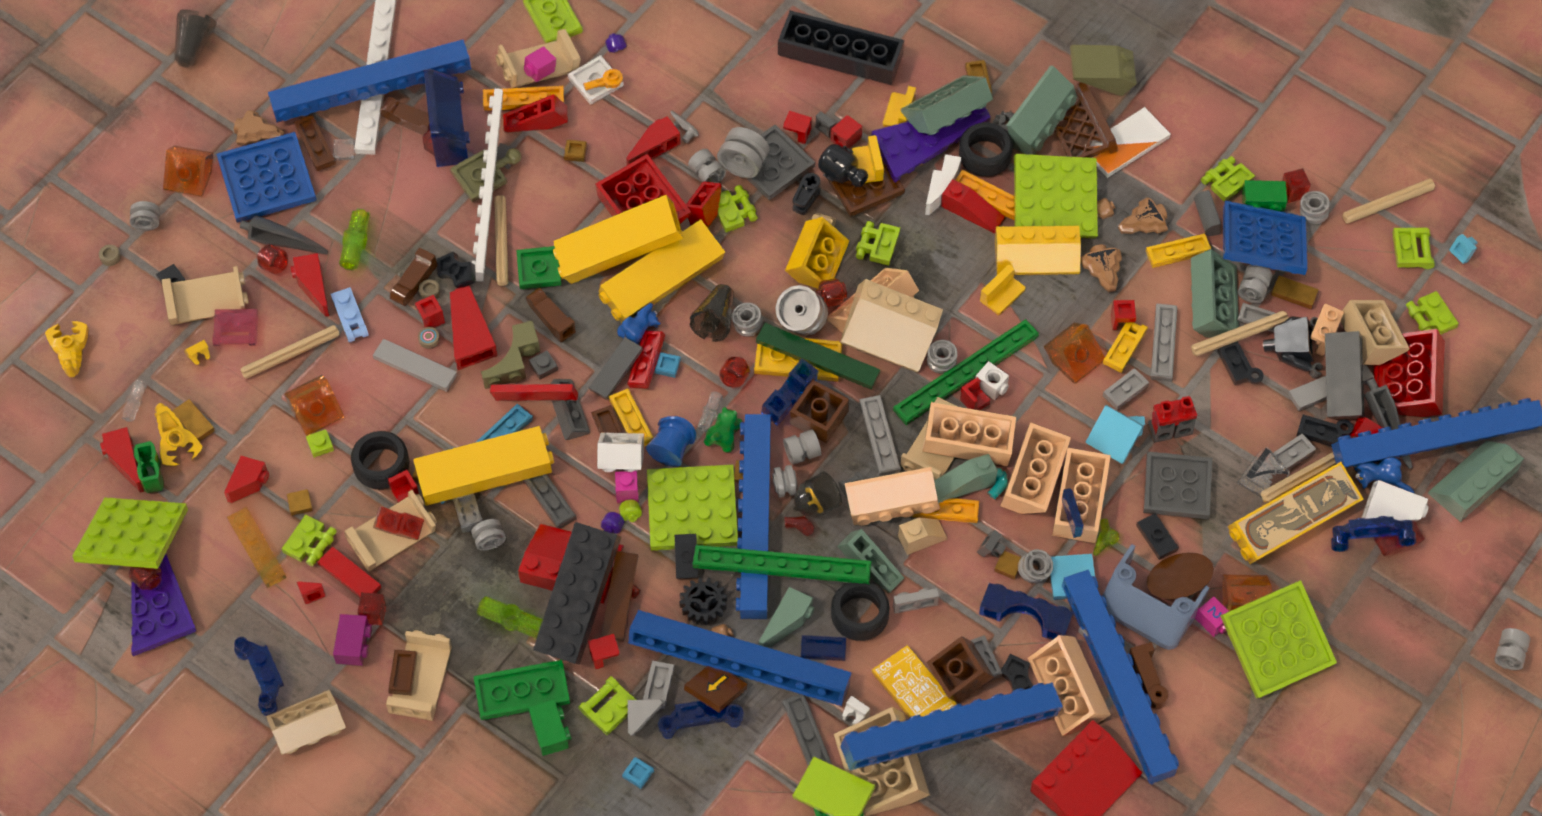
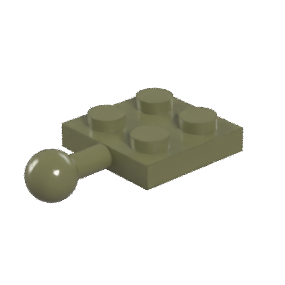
M509 149L505 157L496 161L493 191L507 183V179L500 171V168L509 163L517 164L520 162L521 153L518 149ZM484 150L450 168L452 175L472 203L479 199L480 186L484 187L485 181L481 180L482 168H486L487 162H483Z

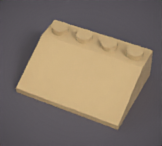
M865 279L857 287L840 343L918 373L938 328L943 309Z
M894 707L834 734L845 771L875 785V789L863 810L864 816L906 806L930 795L917 753L849 771L840 748L845 735L853 731L858 733L864 732L873 726H887L890 722L896 720L900 722L906 721L904 713Z

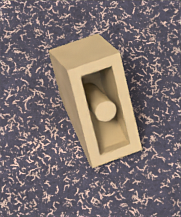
M917 518L899 525L898 538L907 555L947 540V536L937 519Z

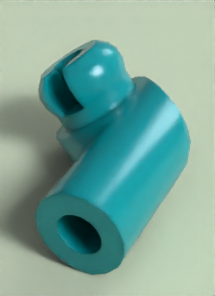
M997 468L995 485L987 492L994 500L1008 485L1007 473L1001 468Z

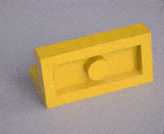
M908 86L906 95L892 92L883 120L884 127L908 122L900 109L915 101L916 87Z
M868 136V146L852 148L853 154L858 159L857 168L867 171L868 179L865 183L882 181L884 167L877 136Z
M1009 264L981 290L980 302L997 315H1000L1026 288L1014 278L1015 269Z

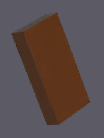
M611 405L591 412L599 434L623 433Z
M394 650L388 688L389 694L412 695L417 651Z

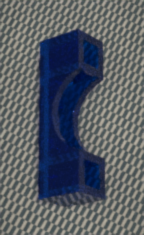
M992 583L988 584L979 611V615L999 622L1012 613L1028 614L1039 623L1042 637L1050 640L1055 639L1059 635L1066 636L1073 617V612L1064 606H1055L1049 604L1044 599H1035L1027 596L1024 592H1015L1001 584Z

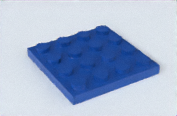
M295 132L216 154L237 223L242 220L253 219L255 216H264L317 201Z
M1225 200L1223 205V259L1305 275L1308 269L1306 217Z

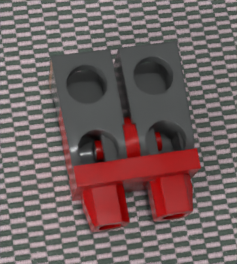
M1190 396L1174 401H1163L1153 406L1152 420H1149L1147 423L1153 443L1170 440L1173 436L1175 439L1193 435L1197 413Z

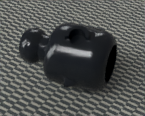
M832 144L823 151L819 158L818 167L824 173L823 176L831 182L845 183L850 180L853 186L862 187L868 179L867 171L857 168L858 159L853 154L854 151L845 145L842 147L839 144Z

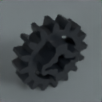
M699 577L698 583L691 580L690 587L684 585V592L680 593L681 601H679V606L683 608V615L688 614V621L696 619V624L699 625L702 620L705 625H708V620L711 619L715 623L717 615L719 617L723 616V610L727 609V603H725L727 602V595L724 594V587L718 588V581L711 584L710 578L703 582L702 578Z

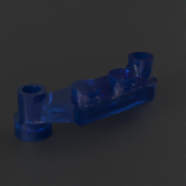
M1379 516L1367 519L1357 518L1349 520V523L1343 526L1338 525L1332 528L1331 549L1335 552L1347 551L1349 549V540L1396 535L1401 546L1408 547L1416 544V533L1413 531L1412 521H1400L1394 519V516Z
M245 637L236 638L234 641L235 654L240 660L248 659L262 691L258 698L260 712L265 716L275 713L278 708L276 697L280 687L284 686L267 645L262 647L248 641Z
M702 701L677 704L670 716L666 715L659 719L658 729L663 738L670 739L678 729L718 722H726L731 727L736 728L741 725L744 712L742 707L737 704L727 706L721 712H717Z

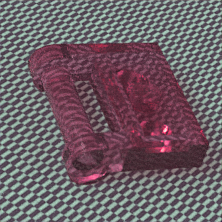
M215 309L213 346H220L221 344H249V346H256L258 310ZM222 332H249V335L221 334Z

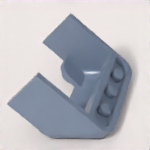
M1131 544L1114 570L1103 593L1107 602L1106 609L1108 614H1112L1116 622L1167 650L1174 649L1179 645L1194 621L1197 610L1204 605L1210 587L1205 586L1195 602L1181 597L1176 599L1171 607L1132 586L1136 579V572L1130 566L1135 550V545Z

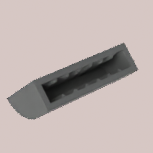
M1360 331L1325 333L1327 417L1336 420H1357L1358 418L1365 417L1362 335Z

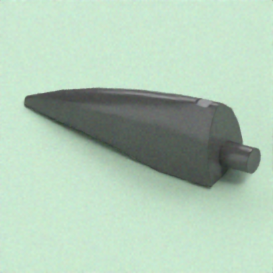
M255 216L250 222L242 220L240 223V228L248 231V239L265 245L328 254L327 249L306 236L263 217Z
M1375 378L1367 381L1370 391L1364 397L1378 425L1383 428L1391 427V430L1399 429L1398 425L1401 424L1396 405L1387 385L1378 387ZM1410 455L1400 457L1409 469L1413 467Z

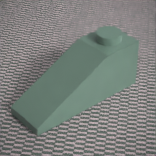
M986 454L970 459L934 480L938 502L940 503L947 499L994 486L998 470L990 455Z
M862 529L852 531L837 546L848 559L871 561L870 578L888 593L904 579L903 575Z
M789 587L760 638L759 645L770 648L801 627L805 620L810 619L814 613L813 598Z

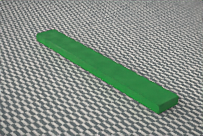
M1026 319L895 405L893 411L905 425H908L929 411L931 402L934 403L937 397L943 400L947 399L974 380L988 362L996 366L1038 338L1039 333Z
M704 545L695 546L693 568L862 584H869L872 562L868 560Z

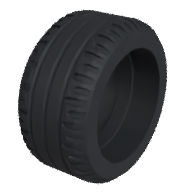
M981 122L965 130L960 139L959 157H961V163L967 171L982 177H991L1002 173L1009 166L1013 153V141L1007 130L990 122ZM987 141L999 146L1002 152L995 157L984 158L974 154L970 147L975 143Z
M388 431L367 433L355 443L351 452V464L354 474L368 488L371 487L376 490L390 488L388 479L409 469L410 461L405 443L400 437ZM387 449L398 455L396 462L390 468L383 471H372L363 466L364 459L375 450Z
M848 582L842 585L833 596L831 602L832 623L840 634L850 640L865 641L873 637L875 638L884 630L889 620L890 605L888 597L875 583ZM864 598L873 602L877 606L879 613L869 622L856 623L847 619L842 613L841 608L849 600Z

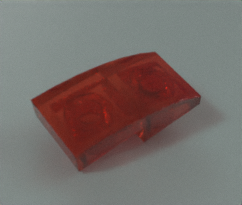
M381 506L378 509L373 528L396 536L419 540L424 519L406 512L401 514Z
M1415 521L1380 533L1374 537V540L1385 557L1399 553L1406 547L1420 544L1425 538Z

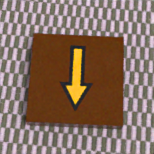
M707 666L684 685V690L717 712H721L747 690L748 684L730 672Z

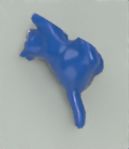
M650 303L642 308L635 315V318L630 316L625 319L622 325L618 327L617 335L623 339L626 337L638 344L648 327L658 328V325L661 323L659 322L657 312L651 311L653 304Z
M1397 458L1384 459L1379 465L1368 462L1354 467V470L1357 472L1356 478L1362 484L1363 489L1371 482L1380 480L1414 493L1410 486L1402 482L1401 462Z

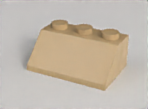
M1350 300L1342 310L1344 313L1341 323L1345 331H1360L1362 335L1363 365H1381L1410 349L1384 300Z
M330 690L266 716L281 754L294 753L301 746L315 744L320 741V738L327 735H337L342 729L346 728Z

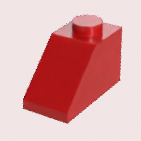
M703 181L686 203V206L691 211V215L688 217L690 226L702 220L708 228L717 217L722 189L721 183Z
M240 456L224 491L227 502L233 503L260 491L263 483L265 484L269 478V471L265 462Z

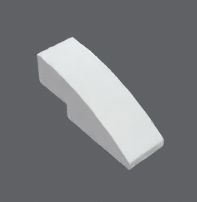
M945 154L942 171L933 170L925 215L932 214L941 205L942 193L951 180H955L959 175L961 157Z

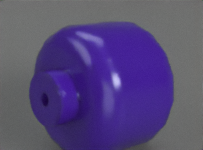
M610 34L609 38L605 41V45L611 53L624 50L627 46L621 34Z
M609 512L602 519L601 528L606 532L618 534L625 522L620 514Z

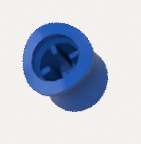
M668 416L661 418L658 422L659 432L647 444L646 450L657 462L666 466L678 467L682 464L686 446L695 442L696 431L693 425L682 417Z

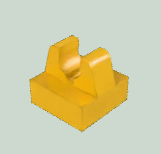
M205 340L184 350L187 358L195 365L200 364L197 359L198 353L203 354L206 360L210 358L208 345Z

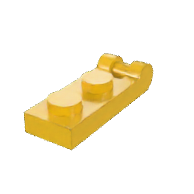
M1126 322L1105 356L1103 364L1122 373L1140 341L1145 336L1148 326L1139 325L1135 322Z

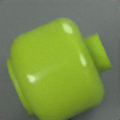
M626 500L619 507L620 515L624 521L635 522L637 518L642 516L640 504L636 500Z

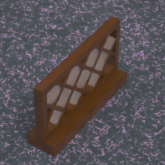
M1078 83V88L1075 89L1079 100L1076 105L1069 108L1073 109L1071 116L1065 115L1063 120L1068 121L1066 126L1056 125L1054 130L1066 155L1073 157L1072 152L1074 148L1083 150L1081 155L1076 156L1091 158L1108 150L1110 154L1118 151L1116 139L1087 84ZM1078 111L1086 113L1084 120L1075 118ZM1072 122L1081 124L1078 131L1069 129ZM1085 125L1094 128L1092 134L1082 132ZM1067 133L1075 135L1073 142L1064 140ZM1080 137L1089 139L1086 146L1077 144ZM1093 140L1102 143L1100 147H1090Z

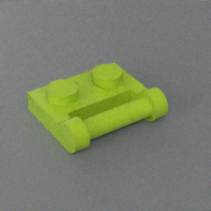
M1429 228L1393 229L1392 235L1397 267H1423L1424 269H1431L1435 266L1434 259L1431 257ZM1416 237L1421 240L1423 257L1418 256Z
M612 676L605 681L606 684L586 703L582 702L578 706L579 710L606 735L610 734L628 716V700H636ZM613 690L616 694L595 713L592 709Z

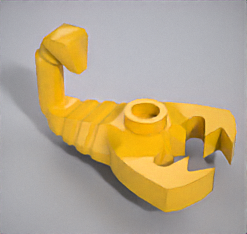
M72 321L73 326H75L72 328V331L77 333L75 335L60 337L62 332L59 330L61 328L59 324L52 326L45 332L51 348L58 354L59 362L66 375L70 378L75 377L80 371L82 350L86 345L89 332L87 324L78 321Z
M163 403L157 404L154 415L157 419L158 430L161 436L159 454L162 465H179L172 461L177 456H168L167 452L176 451L177 447L183 448L187 443H192V447L186 453L193 452L192 459L195 458L203 447L190 431L183 428L182 423L171 409Z

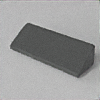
M553 379L550 383L573 384L574 386L572 379ZM579 398L578 400H551L565 440L590 433Z

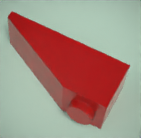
M555 94L503 114V126L506 133L552 129L568 122L567 105Z
M668 116L654 121L626 157L627 165L646 154L651 159H654L681 144L680 132Z
M954 179L951 180L942 193V208L994 234L996 233V227H1000L1005 219L1003 214L973 189Z
M318 253L293 257L294 266H290L292 277L297 278L299 287L325 317L329 316Z
M125 427L103 433V442L100 443L103 455L107 454L110 462L140 493L144 492L138 477V463L134 456V446L128 428Z

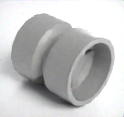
M708 149L696 152L689 160L688 167L698 176L701 182L719 183L726 174V169L719 161H716L715 156Z
M1247 266L1237 292L1241 299L1249 303H1261L1272 279V272L1262 266Z
M812 429L800 433V437L793 435L783 439L785 452L791 465L803 462L805 457L812 459L821 456L820 444Z
M1504 629L1494 661L1505 669H1522L1531 640L1530 636L1518 629Z

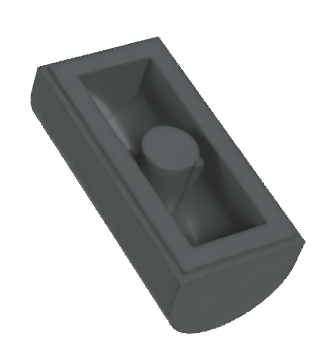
M1209 190L1200 192L1194 197V202L1204 232L1207 236L1220 235L1221 222L1211 192Z

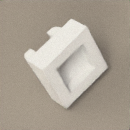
M851 696L846 702L843 720L845 721L849 716H854L856 719L853 721V725L870 717V708Z

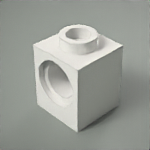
M990 362L976 375V378L978 377L981 380L980 389L994 400L999 395H1004L1009 388V375Z

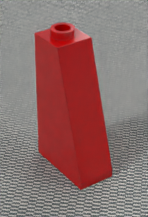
M470 286L460 287L450 292L454 357L457 370L496 357V345Z

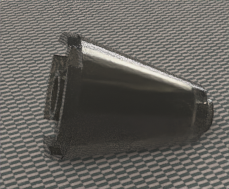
M188 9L180 10L177 14L175 61L178 62L179 66L189 68V66H193L216 28V22L210 16L205 14L204 18L199 16L198 11Z
M725 284L715 286L691 314L690 328L700 338L706 339L708 337L712 338L713 342L724 340L728 336L734 301V291L732 288Z

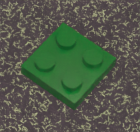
M555 246L516 250L520 289L561 285V276L558 271L560 264L553 253Z

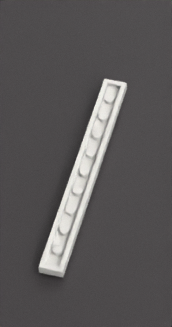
M397 0L375 1L366 65L389 59ZM384 94L361 100L354 148L355 154L376 155L381 119L379 110L383 104Z
M495 89L494 96H490L489 108L493 109L492 114H488L487 126H491L490 132H486L485 144L489 145L488 150H484L483 162H487L486 168H482L481 180L485 182L484 187L480 186L479 199H483L482 205H478L477 217H481L480 223H476L475 236L479 237L478 242H474L473 254L477 255L476 261H472L475 264L476 281L482 282L484 280L503 89Z

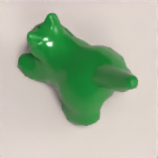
M726 407L722 408V413H719L715 425L711 426L706 433L703 441L706 446L718 445L725 453L734 450V433L740 429V422H743L742 419H737V412L735 410L733 411Z

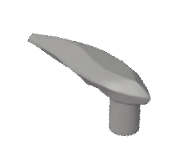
M671 110L672 116L686 131L681 138L683 142L688 143L693 136H698V131L689 122Z

